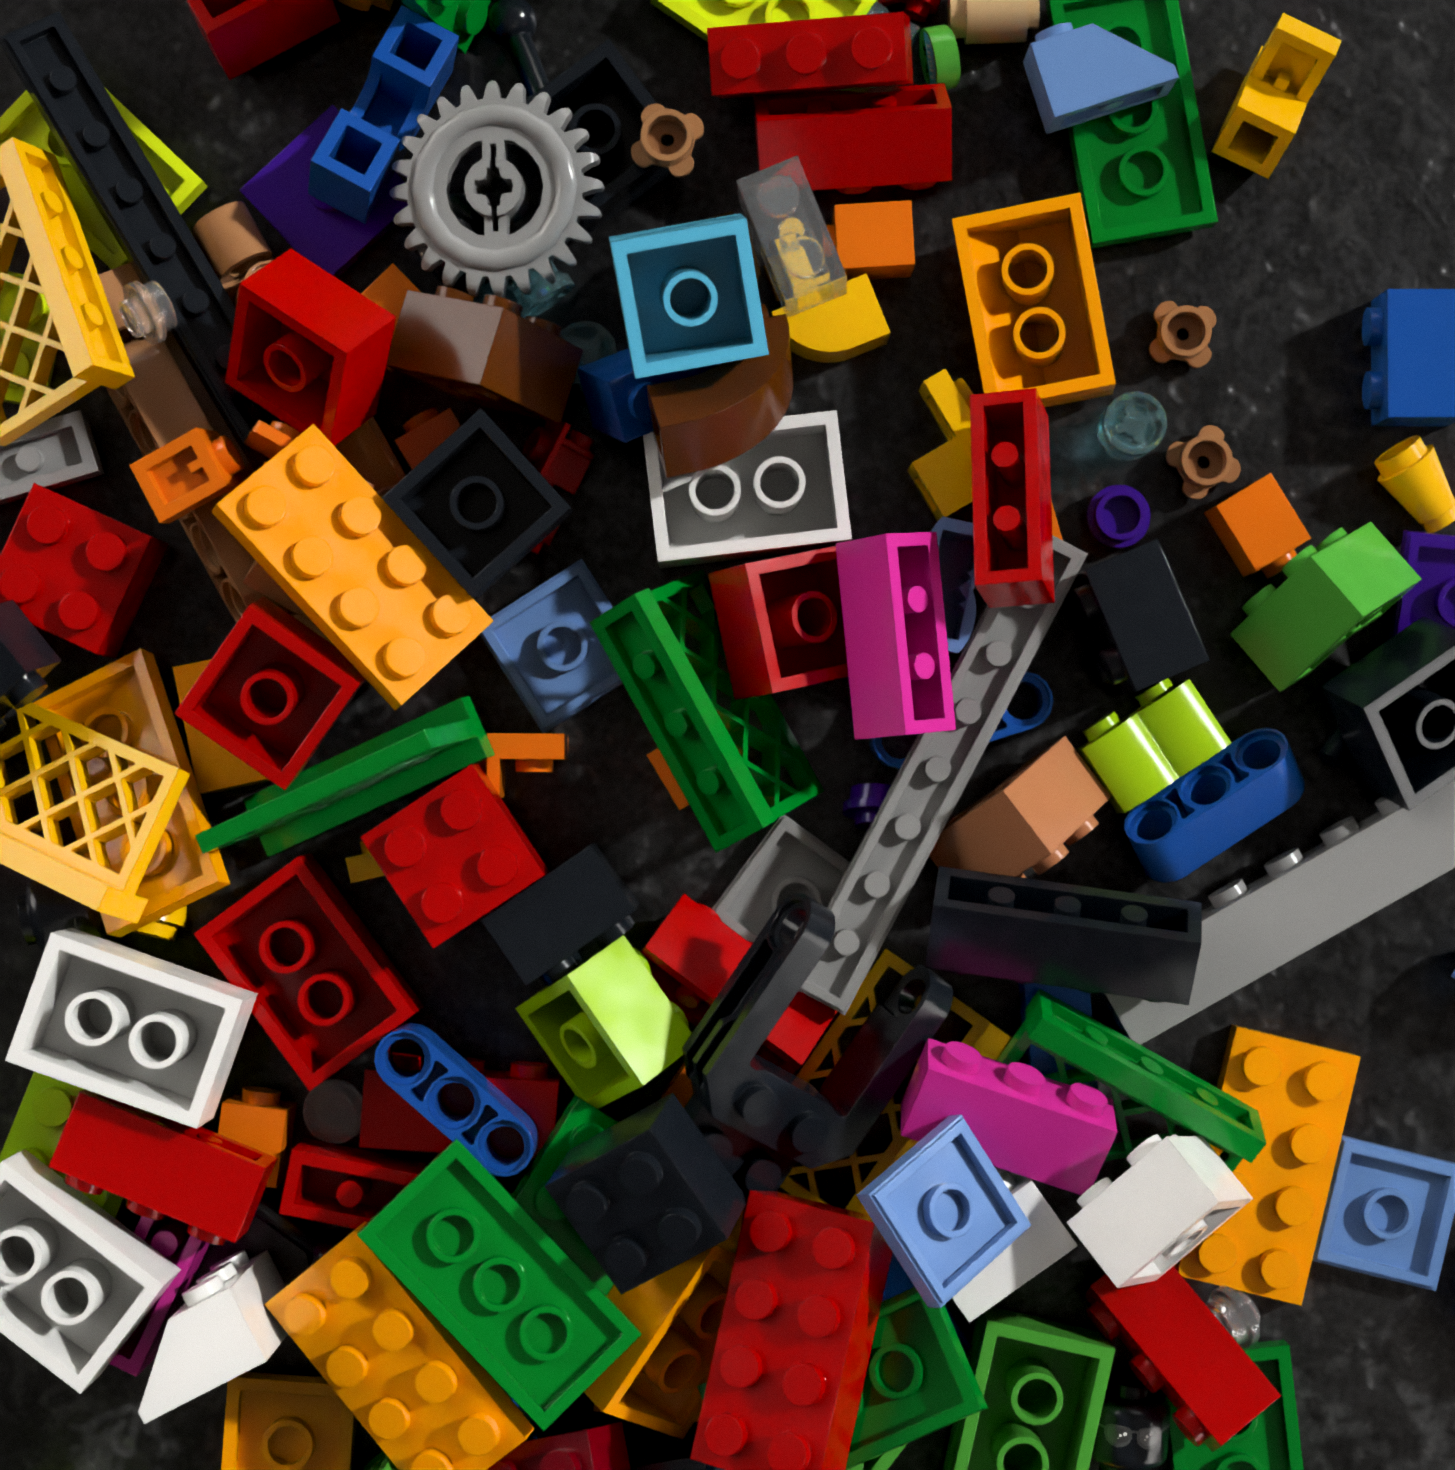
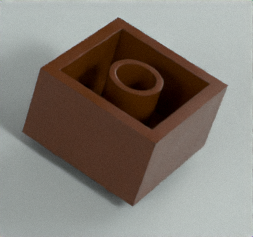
M437 286L434 295L407 290L391 341L386 366L468 404L561 423L583 353V349L560 338L562 327L533 316H525L524 319L520 316L523 309L520 304L495 295L485 294L483 302L476 303L473 296L446 286Z

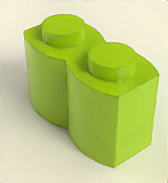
M1169 678L1155 683L1135 696L1141 706L1120 720L1116 712L1112 711L1082 731L1088 741L1077 748L1076 751L1112 796L1108 801L1117 814L1127 813L1232 743L1190 679L1181 680L1174 685Z

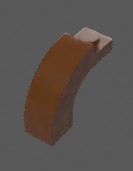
M761 304L769 355L721 363L694 376L647 385L653 437L666 478L705 470L732 460L764 440L782 420L789 407L793 392L790 334L786 314L769 317L766 305Z

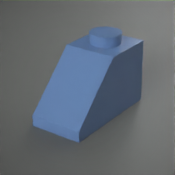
M1066 22L1042 30L1035 35L1036 42L1030 43L1023 60L1046 134L1167 96L1179 78L1174 64L1093 23L1073 29L1072 23Z

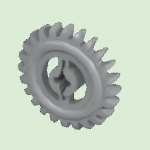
M492 80L487 83L483 99L478 100L470 86L465 85L461 89V105L456 108L445 97L438 98L437 105L441 117L437 121L425 114L418 115L417 122L425 133L422 138L404 136L401 143L413 156L411 160H397L392 164V169L406 177L407 182L393 187L389 195L394 200L408 203L407 207L395 215L394 223L400 227L415 226V229L405 240L404 246L407 250L416 251L428 246L421 261V267L424 271L432 272L437 266L445 262L442 280L446 287H454L459 278L466 274L467 291L473 297H477L480 294L486 279L490 281L495 296L506 297L509 279H514L519 289L525 295H530L532 292V272L537 271L551 284L556 282L551 264L554 258L569 266H576V259L567 246L570 240L587 245L592 243V237L579 225L580 219H600L602 217L601 211L596 206L585 201V196L601 193L604 191L605 186L598 179L584 176L586 171L600 164V158L595 153L576 152L589 140V133L583 128L564 132L572 119V112L569 108H561L548 116V108L551 103L548 93H539L529 104H526V89L522 83H516L505 99L502 98L497 82ZM507 144L516 145L532 156L539 166L543 182L540 206L530 222L510 234V225L515 224L525 216L530 208L532 195L526 179L508 161ZM481 145L482 159L475 163L467 173L464 191L467 201L484 219V235H478L462 225L453 212L449 195L452 174L465 155ZM493 148H496L495 163H494V150H493ZM502 178L512 189V192L502 194L500 205L496 207L486 196V192L496 191L497 180Z

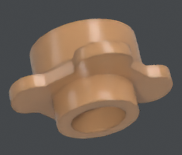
M661 104L648 105L641 113L643 125L640 140L631 147L633 161L641 168L655 165L668 169L674 177L681 178L687 176L694 168V160L691 155L695 141L700 139L704 133L702 120L696 114L688 113L684 115L675 109L664 108ZM663 136H672L674 139L671 146H664L661 143Z
M1165 301L1159 304L1153 313L1154 320L1157 322L1156 339L1149 345L1151 358L1160 364H1164L1169 360L1187 362L1191 368L1195 369L1205 366L1212 356L1208 344L1212 336V328L1216 325L1217 321L1213 310L1207 306H1199L1197 308L1183 305L1178 307L1173 301ZM1179 329H1184L1188 332L1186 340H1180L1177 337Z
M1204 426L1199 430L1197 437L1186 443L1176 441L1166 451L1168 465L1175 467L1183 480L1182 492L1193 500L1204 498L1209 488L1220 482L1227 484L1234 482L1241 472L1239 461L1233 458L1229 445L1224 441V433L1217 426ZM1199 457H1206L1208 459L1209 465L1207 468L1198 466L1197 461Z

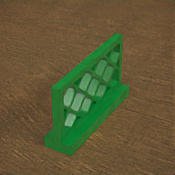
M703 570L651 591L647 588L637 592L589 622L716 853L775 822L776 819L824 791L772 695L767 694L738 700L734 699L730 676L718 667V653L725 657L710 582ZM687 592L690 593L700 611L701 619L687 611ZM686 633L700 641V656L685 647ZM717 689L731 697V712L716 704ZM749 709L753 710L762 724V731L749 724ZM748 745L762 753V769L748 761ZM780 764L787 769L798 790L780 780Z
M470 696L461 697L300 772L286 790L274 784L244 798L243 802L247 808L246 812L195 835L203 854L259 837L267 856L271 857L453 775L470 764H477L494 756L495 753Z
M1040 988L1025 1008V1021L996 1060L1008 1065L1012 1062H1019L1032 1044L1055 1057L1058 1072L1043 1075L1044 1077L1068 1085L1097 1080L1110 1087L1114 1101L1115 1118H1118L1123 1142L1112 1144L1105 1161L1126 1158L1138 1145L1150 1138L1144 1137L1131 1140L1125 1117L1150 1111L1166 1119L1169 1133L1160 1134L1159 1136L1162 1140L1166 1136L1174 1134L1177 1136H1203L1208 1143L1223 1150L1219 1157L1232 1172L1243 1158L1252 1163L1266 1145L1258 1110ZM1065 1063L1074 1067L1075 1069L1066 1070ZM1120 1094L1128 1097L1129 1099L1122 1101ZM1175 1124L1185 1130L1176 1131Z

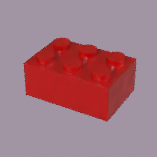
M312 854L296 857L194 933L230 984L258 993L251 1013L309 1091L320 1085L425 1007Z

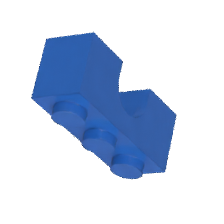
M401 5L372 55L366 82L350 112L341 108L311 159L308 183L309 195L366 224L395 173L392 169V164L397 160H402L408 151L401 143L404 136L416 137L421 128L417 122L418 115L425 114L428 116L451 76L460 36Z

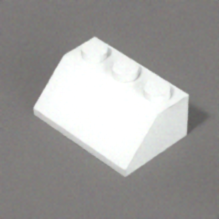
M244 1249L224 1258L211 1266L209 1273L197 1279V1285L181 1294L185 1304L168 1319L138 1410L144 1424L267 1362L286 1338L288 1333L264 1305L285 1287L268 1250L250 1259Z

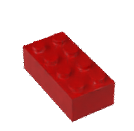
M750 1190L690 1456L691 1460L724 1470H846L892 1257V1250L869 1215L778 1191Z

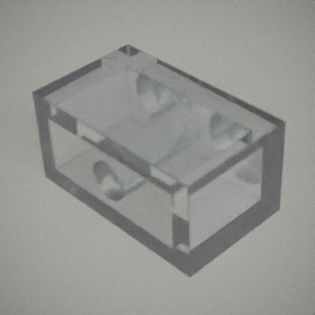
M798 155L736 180L738 200L787 318L845 295L847 292V275Z

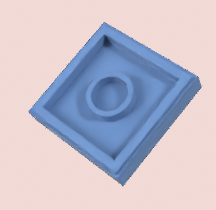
M582 559L491 616L494 621L479 634L542 733H548L623 684L589 623L613 608V606Z
M961 1114L949 1115L856 1195L928 1308H942L1031 1226Z
M1342 1135L1312 1261L1436 1291L1455 1214V1162Z

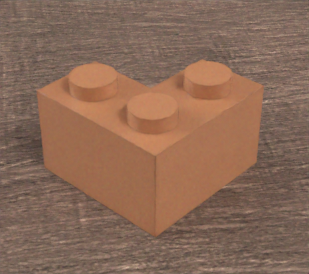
M1063 736L1023 763L993 791L951 818L942 830L929 857L938 868L942 866L1027 878L1023 872L1032 867L1037 875H1040L1061 861L1069 853L1063 844L1064 842L1068 846L1074 844L1099 824L1093 814L1112 796L1067 737Z

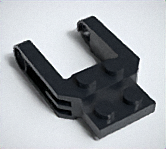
M796 893L787 897L776 908L682 1047L686 1075L691 1080L693 1095L684 1109L747 1199L750 1190L777 1191L797 1162L812 1169L853 1155L920 1057L927 1038L932 1039L946 1019L953 1001V989L950 982L932 970L925 968V966L918 964L916 968L910 970L900 979L884 1004L877 1003L818 1091L812 1084L757 1055V1051L828 948L834 935L835 916L833 912L803 893ZM804 922V924H803V926H802L800 932H799L798 935L795 937L797 930L799 929V927L801 926V924ZM924 991L921 1001L913 1010L917 998Z

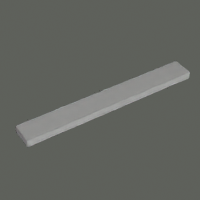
M1053 536L1055 603L989 608L986 604L968 642L951 670L956 730L917 735L827 906L835 916L834 935L828 948L799 989L800 992L846 1015L1088 553Z

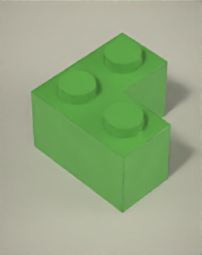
M1372 522L1365 524L1350 534L1341 527L1325 538L1316 548L1313 545H1309L1293 557L1282 568V572L1288 579L1277 589L1272 584H1269L1248 600L1242 607V610L1248 617L1230 635L1277 690L1282 692L1311 673L1350 636L1381 617L1420 582L1422 578Z

